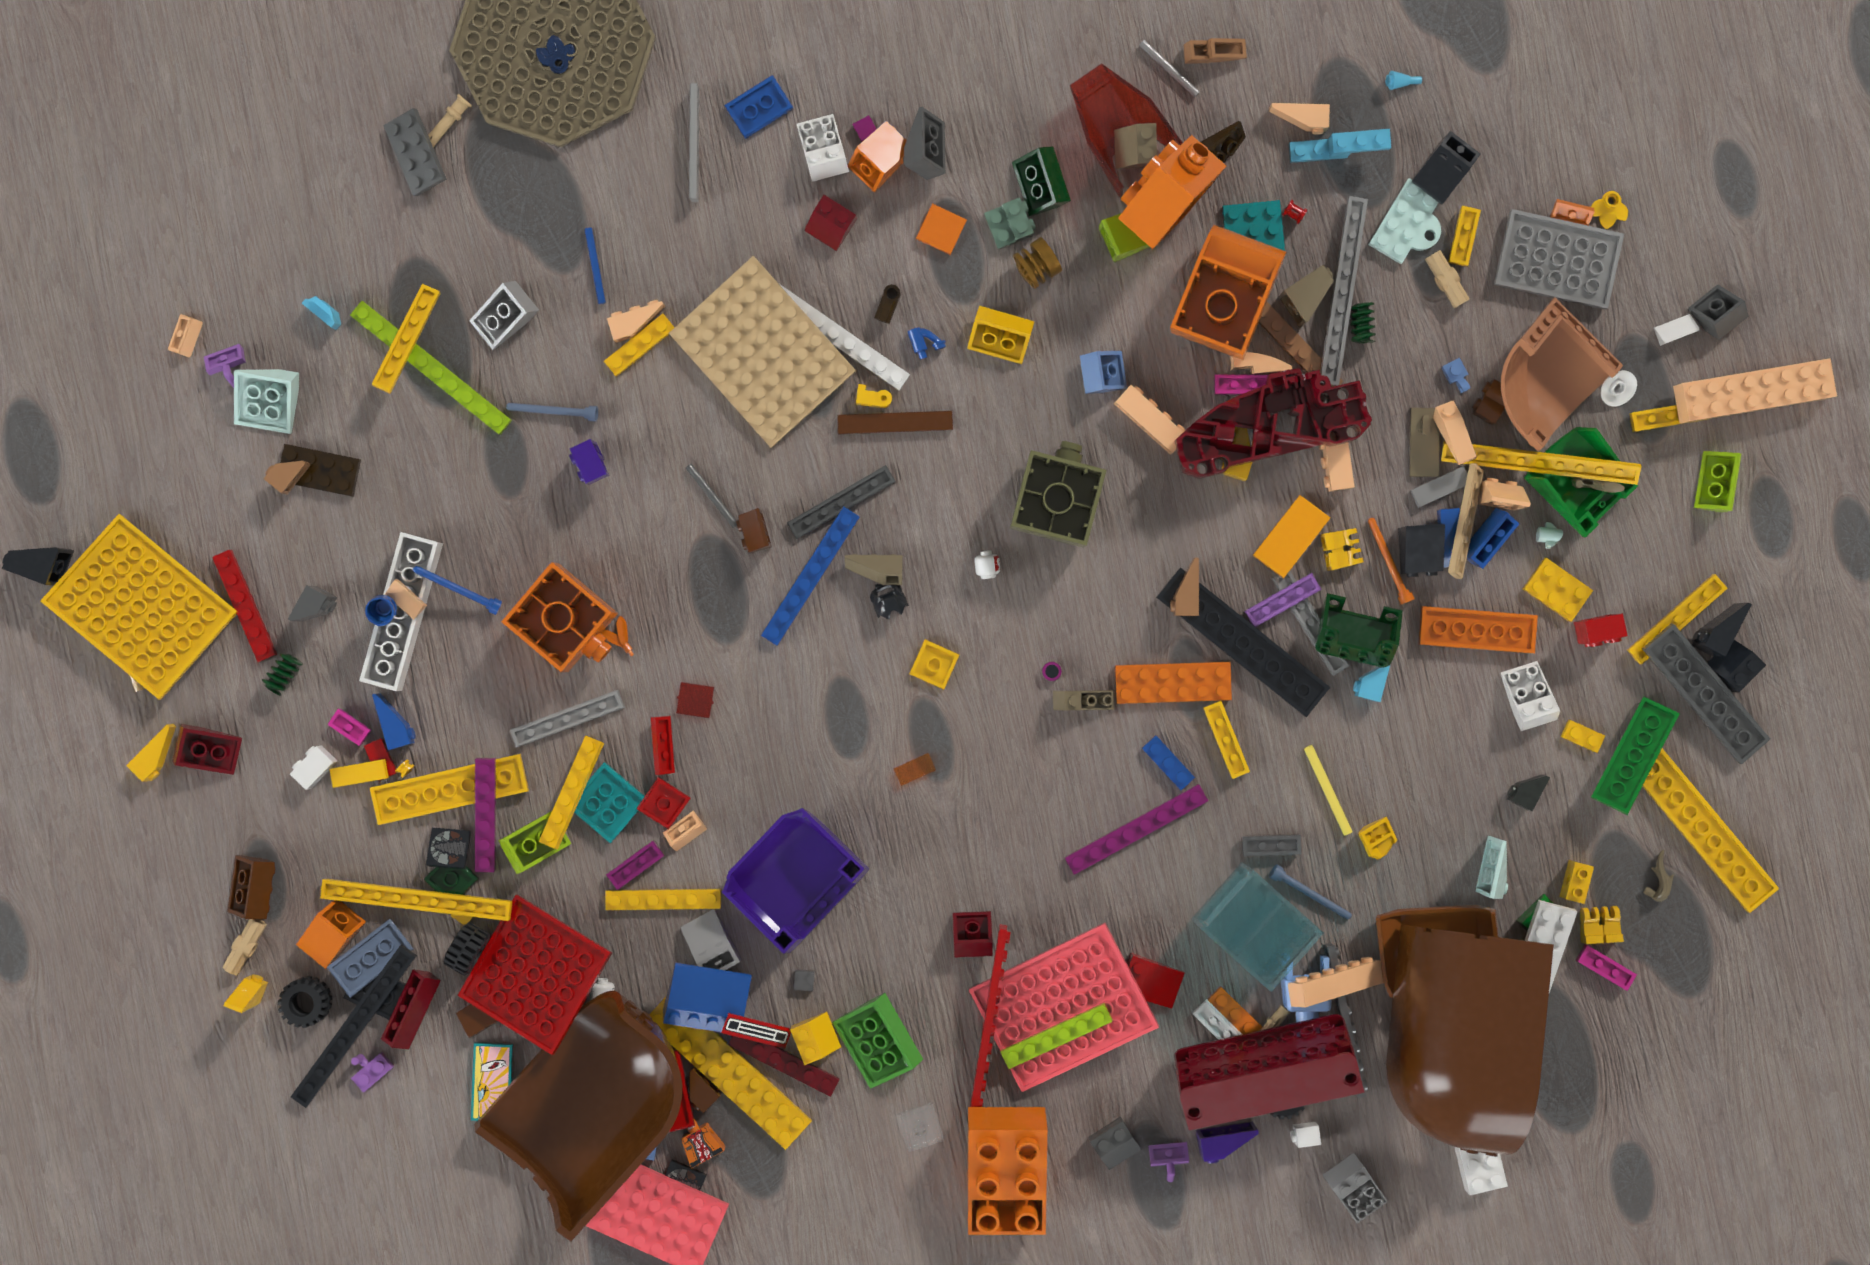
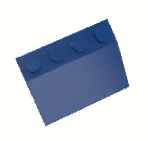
M675 963L663 1007V1024L722 1032L728 1013L744 1017L752 975Z

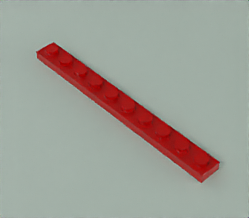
M1003 924L999 925L970 1107H983V1099L980 1096L981 1091L985 1092L986 1080H983L984 1073H988L989 1062L986 1059L987 1055H991L992 1043H989L990 1036L994 1037L995 1025L992 1022L993 1018H997L998 1006H995L996 999H1000L1001 988L998 985L999 980L1003 981L1005 969H1001L1002 962H1006L1008 951L1004 949L1005 943L1010 941L1011 932L1007 931V925Z

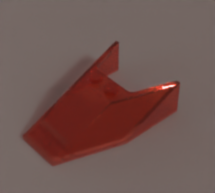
M1102 63L1070 85L1087 144L1119 197L1123 195L1124 186L1118 179L1113 163V156L1115 155L1114 130L1134 124L1156 123L1158 142L1165 147L1171 140H1174L1179 145L1183 143L1150 97Z

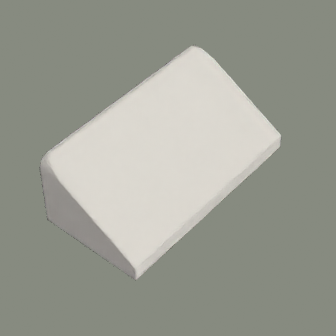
M1690 314L1654 327L1660 346L1700 330Z

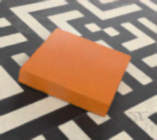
M932 203L916 239L951 255L967 219Z

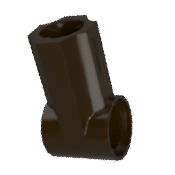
M891 284L885 287L874 319L890 324L898 301L901 298L900 289L896 285ZM891 289L896 290L898 293L894 299L887 297V292Z

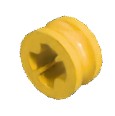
M407 759L395 772H399L401 774L400 777L403 778L415 766L409 764Z

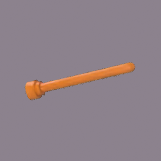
M1369 518L1368 524L1399 591L1398 601L1400 605L1414 600L1412 592L1405 588L1376 520Z

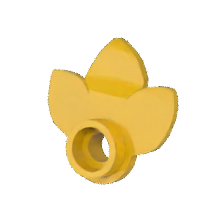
M1615 191L1606 192L1602 199L1594 201L1591 205L1595 210L1593 217H1599V222L1604 229L1612 227L1617 219L1621 221L1627 220L1628 209L1621 202V196ZM1609 198H1612V199H1613V201H1614L1613 204H1610V203L1608 202V199H1609Z

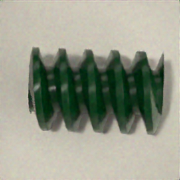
M1374 302L1357 303L1351 306V311L1355 312L1350 315V318L1355 320L1350 323L1352 327H1355V329L1351 330V334L1356 335L1351 338L1352 342L1359 344L1376 342L1370 339V337L1376 335V333L1370 332L1371 329L1375 328V325L1370 324L1375 318L1369 316V314L1375 312V310L1369 309L1370 306L1374 305Z
M280 653L283 660H275L278 667H270L274 673H266L270 679H262L265 687L281 696L279 690L284 691L286 689L284 684H290L288 678H294L295 675L292 671L298 672L299 668L297 665H303L300 660L290 654Z

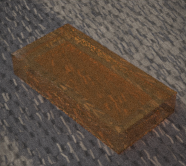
M929 753L893 768L901 786L936 770Z

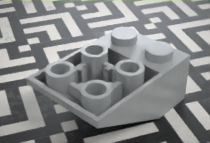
M715 909L680 927L697 966L726 970L741 961L742 958Z
M1354 1153L1323 1174L1325 1180L1356 1223H1359L1388 1202Z

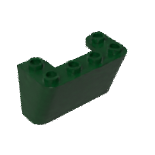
M1327 593L1315 645L1316 650L1321 654L1380 668L1389 666L1399 646L1403 610L1384 606L1379 618L1342 610L1346 597ZM1335 600L1338 601L1339 604L1332 605L1330 604V601ZM1391 613L1396 615V617L1388 618L1386 614Z

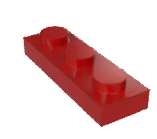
M671 716L651 717L655 775L675 773Z

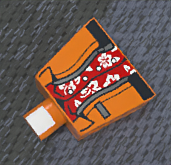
M695 1118V1126L687 1128L688 1132L681 1138L691 1168L725 1150L724 1143L708 1123L698 1126Z

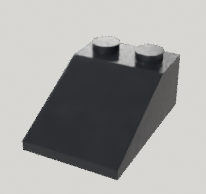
M1734 603L1695 632L1692 638L1694 641L1692 646L1710 656H1726L1752 604Z

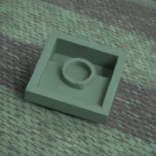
M1020 197L984 213L998 250L1034 235L1033 230L1036 229L1032 218L1028 219L1026 214L1029 211L1025 201H1021Z

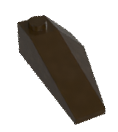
M1237 121L1200 143L1204 144L1209 151L1225 163L1229 156L1234 155L1246 136L1242 123Z

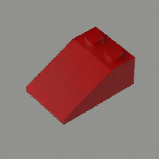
M1130 953L1127 965L1146 1001L1172 1009L1185 972Z

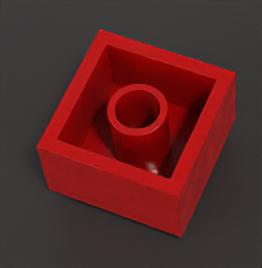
M1623 613L1609 614L1574 622L1578 644H1585V647L1603 645L1602 641L1604 643L1620 642L1622 637L1628 636Z

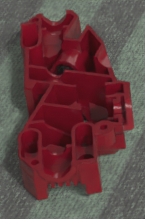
M1300 368L1288 369L1269 374L1266 378V385H1262L1259 388L1215 406L1188 427L1175 440L1182 473L1202 479L1221 474L1228 468L1324 444L1332 447L1352 442L1358 439L1371 425L1372 417L1367 410L1366 394L1362 390L1360 380L1331 387L1329 378L1321 375L1320 370L1302 375ZM1320 381L1324 382V386L1320 385ZM1339 390L1345 392L1346 398L1344 400L1338 398L1337 393ZM1320 395L1326 396L1327 403H1323L1320 400ZM1290 409V412L1287 414L1296 417L1293 434L1275 431L1278 413L1272 416L1270 413ZM1235 427L1253 429L1251 447L1232 444ZM1348 428L1354 429V437H1349L1347 435ZM1330 432L1336 435V441L1330 439ZM1216 460L1223 461L1224 468L1222 470L1216 468ZM1198 464L1205 467L1204 474L1197 471Z

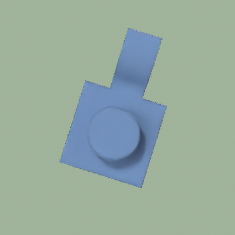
M1460 358L1441 367L1449 384L1455 382L1460 393L1470 389L1469 383L1464 379L1469 374Z

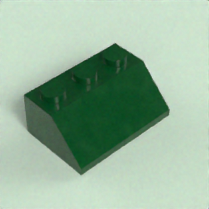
M1053 146L1039 147L1012 162L1023 199L1029 209V216L1058 208L1071 201Z

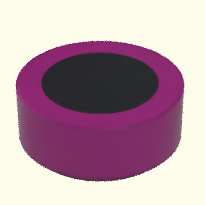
M1048 662L1043 666L1042 674L1045 679L1055 681L1061 676L1062 671L1059 664Z

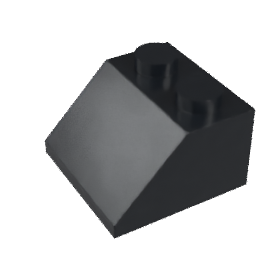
M1736 640L1733 641L1726 656H1712L1706 662L1731 692H1740L1766 666L1753 651Z

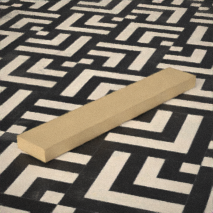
M1470 463L1448 569V573L1456 579L1463 578L1484 470L1476 463Z

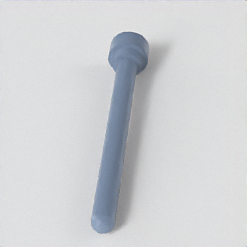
M508 403L506 405V409L509 411L581 416L588 419V421L595 422L598 419V406L578 409Z
M1276 864L1272 868L1269 878L1274 881H1283L1343 918L1351 919L1352 914L1288 876L1281 866Z

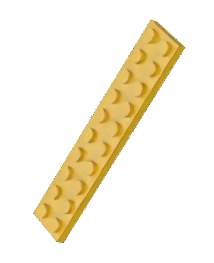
M1662 748L1642 787L1748 913H1751L1779 890V887Z
M665 997L649 1015L663 1030L670 1044L786 1150L812 1120L738 1051L728 1045L729 1043L716 1031L663 1024Z

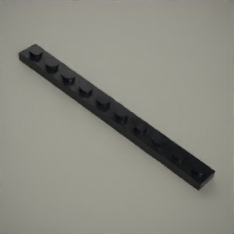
M402 944L399 946L291 1095L292 1099L305 1108L309 1106L417 957L415 953Z

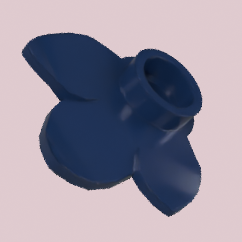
M555 35L548 39L547 48L536 49L539 61L543 65L549 66L556 74L566 72L569 65L568 61L574 58V56L569 57L567 54L572 55L575 53L573 44L564 46L561 39ZM562 61V65L556 66L555 62Z

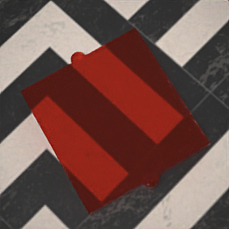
M681 682L679 696H677L678 705L676 713L710 718L711 706L714 704V701H712L714 687Z

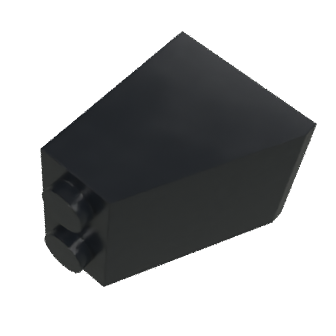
M1445 524L1398 528L1401 574H1407V577H1419L1418 573H1426V576H1437L1438 572L1443 571Z
M57 547L10 550L3 558L2 569L44 585L54 586L66 573L74 550Z

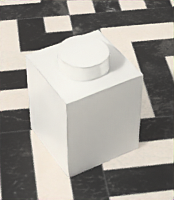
M1316 1122L1293 1124V1131H1290L1292 1143L1295 1142L1298 1148L1321 1145L1319 1125Z

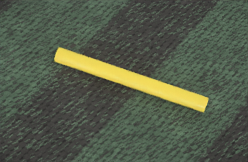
M1313 745L1305 747L1304 751L1343 835L1352 833L1353 831Z

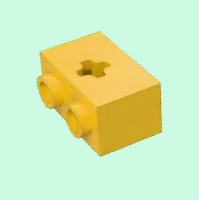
M1569 860L1559 897L1585 904L1594 867Z

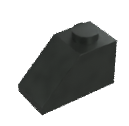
M1539 775L1516 782L1515 785L1509 788L1507 800L1528 811H1533L1550 777Z

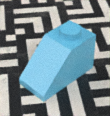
M1390 665L1384 668L1376 667L1359 677V680H1356L1354 683V696L1381 702Z

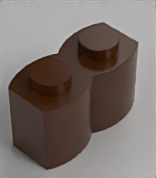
M1496 379L1486 382L1482 388L1484 393L1481 399L1477 398L1472 406L1474 408L1472 414L1491 425L1497 422L1505 408L1501 393V382Z

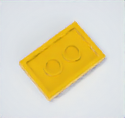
M1548 558L1542 560L1523 587L1524 591L1569 622L1573 621L1593 592L1591 588Z

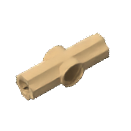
M1441 250L1425 259L1435 276L1434 280L1438 288L1445 292L1454 308L1470 299L1460 284V277L1457 271L1450 267Z
M250 919L242 934L235 939L231 947L232 951L222 967L226 972L236 976L239 975L245 962L252 956L258 946L257 941L267 925L263 920Z

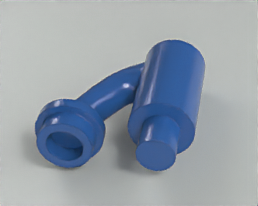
M917 327L907 331L915 354L918 353L920 360L927 358L925 352L927 346L924 337L934 342L932 347H934L935 351L946 347L945 340L941 341L940 338L927 329Z

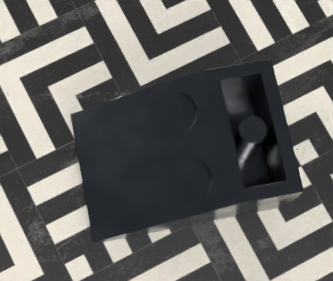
M1450 131L1440 141L1411 182L1442 205L1471 169L1481 153Z

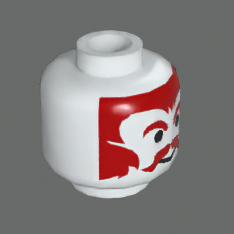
M992 550L981 551V555L975 557L976 574L981 576V579L995 578L996 574L1000 572L999 556L992 554Z

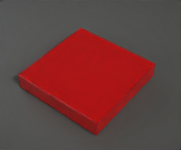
M658 777L638 805L637 810L669 830L691 798Z

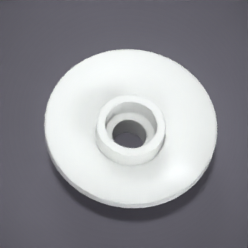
M1625 370L1619 371L1613 378L1607 377L1601 387L1600 394L1602 400L1609 406H1620L1628 402L1637 389L1636 377L1631 372Z

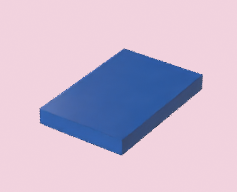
M773 75L724 105L745 139L794 109Z

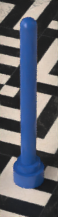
M419 566L413 568L414 573L486 606L485 608L488 609V612L494 615L497 614L502 604L501 600L496 598L487 599Z

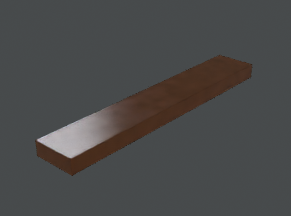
M952 411L837 415L838 435L953 430Z

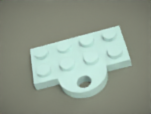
M1410 178L1405 182L1368 244L1399 264L1403 263L1410 249L1417 251L1427 250L1437 243L1441 235V225L1432 214L1439 202L1412 183ZM1426 231H1431L1434 234L1432 241H1428L1425 238Z

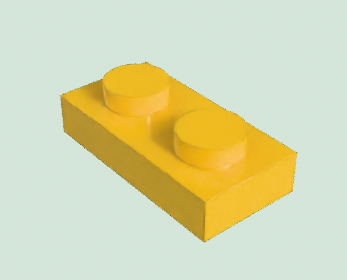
M1568 720L1561 737L1598 753L1605 735L1572 720Z

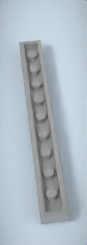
M1353 196L1347 198L1320 374L1327 376L1333 387L1338 386L1340 382L1368 199Z

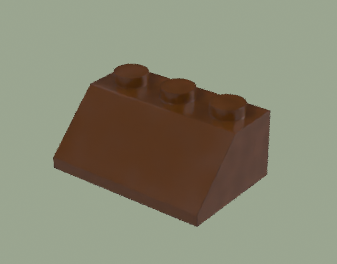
M235 855L227 912L244 919H267V914L270 910V894L273 890L272 879L275 874V862L263 858Z

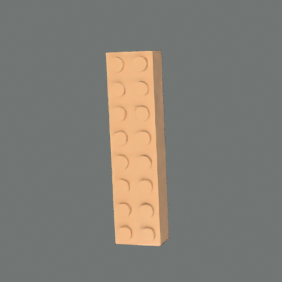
M1831 358L1686 382L1673 386L1680 424L1813 402L1837 396Z

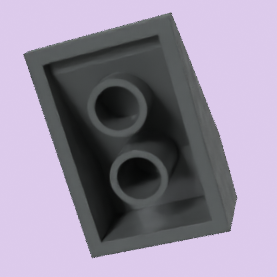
M919 107L904 147L903 161L904 166L924 179L929 180L946 173L944 121L924 107Z

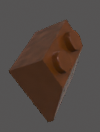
M757 508L738 515L739 520L736 523L739 532L742 531L744 539H741L744 550H748V553H753L772 547L762 510Z

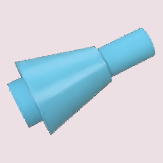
M1390 71L1389 75L1386 76L1385 83L1389 90H1394L1410 84H1421L1422 77Z

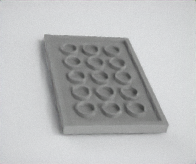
M1511 209L1494 285L1606 310L1610 302L1624 234Z

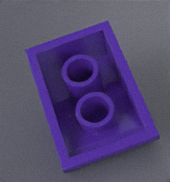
M1253 1121L1196 1130L1199 1153L1204 1162L1209 1164L1217 1163L1220 1159H1224L1258 1135L1259 1131Z

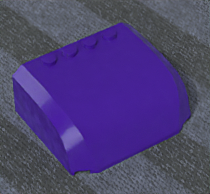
M804 808L782 815L728 871L722 893L783 954L793 951L870 869L820 820Z

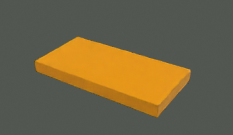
M1299 495L1253 556L1284 579L1331 517Z

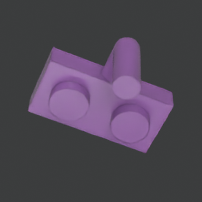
M237 344L204 356L206 372L209 375H213L223 371L224 377L234 388V376L230 368L246 363L243 347Z
M383 1052L370 1062L363 1054H358L352 1058L351 1063L353 1065L360 1063L363 1068L351 1079L364 1093L391 1070L394 1065Z
M1187 1142L1148 1146L1150 1165H1166L1168 1182L1174 1181V1164L1189 1163Z

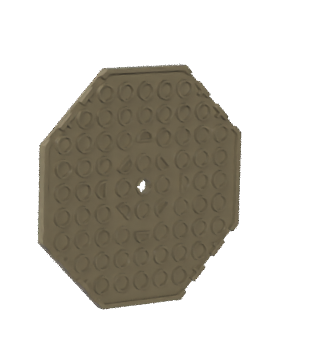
M465 0L449 51L487 124L554 146L563 147L633 111L656 37L637 0ZM552 35L559 37L564 46L573 44L575 48L574 54H567V56H574V58L568 61V69L562 74H556L549 66L543 65L536 54L537 48H547L548 39ZM556 61L555 65L561 66L562 61Z

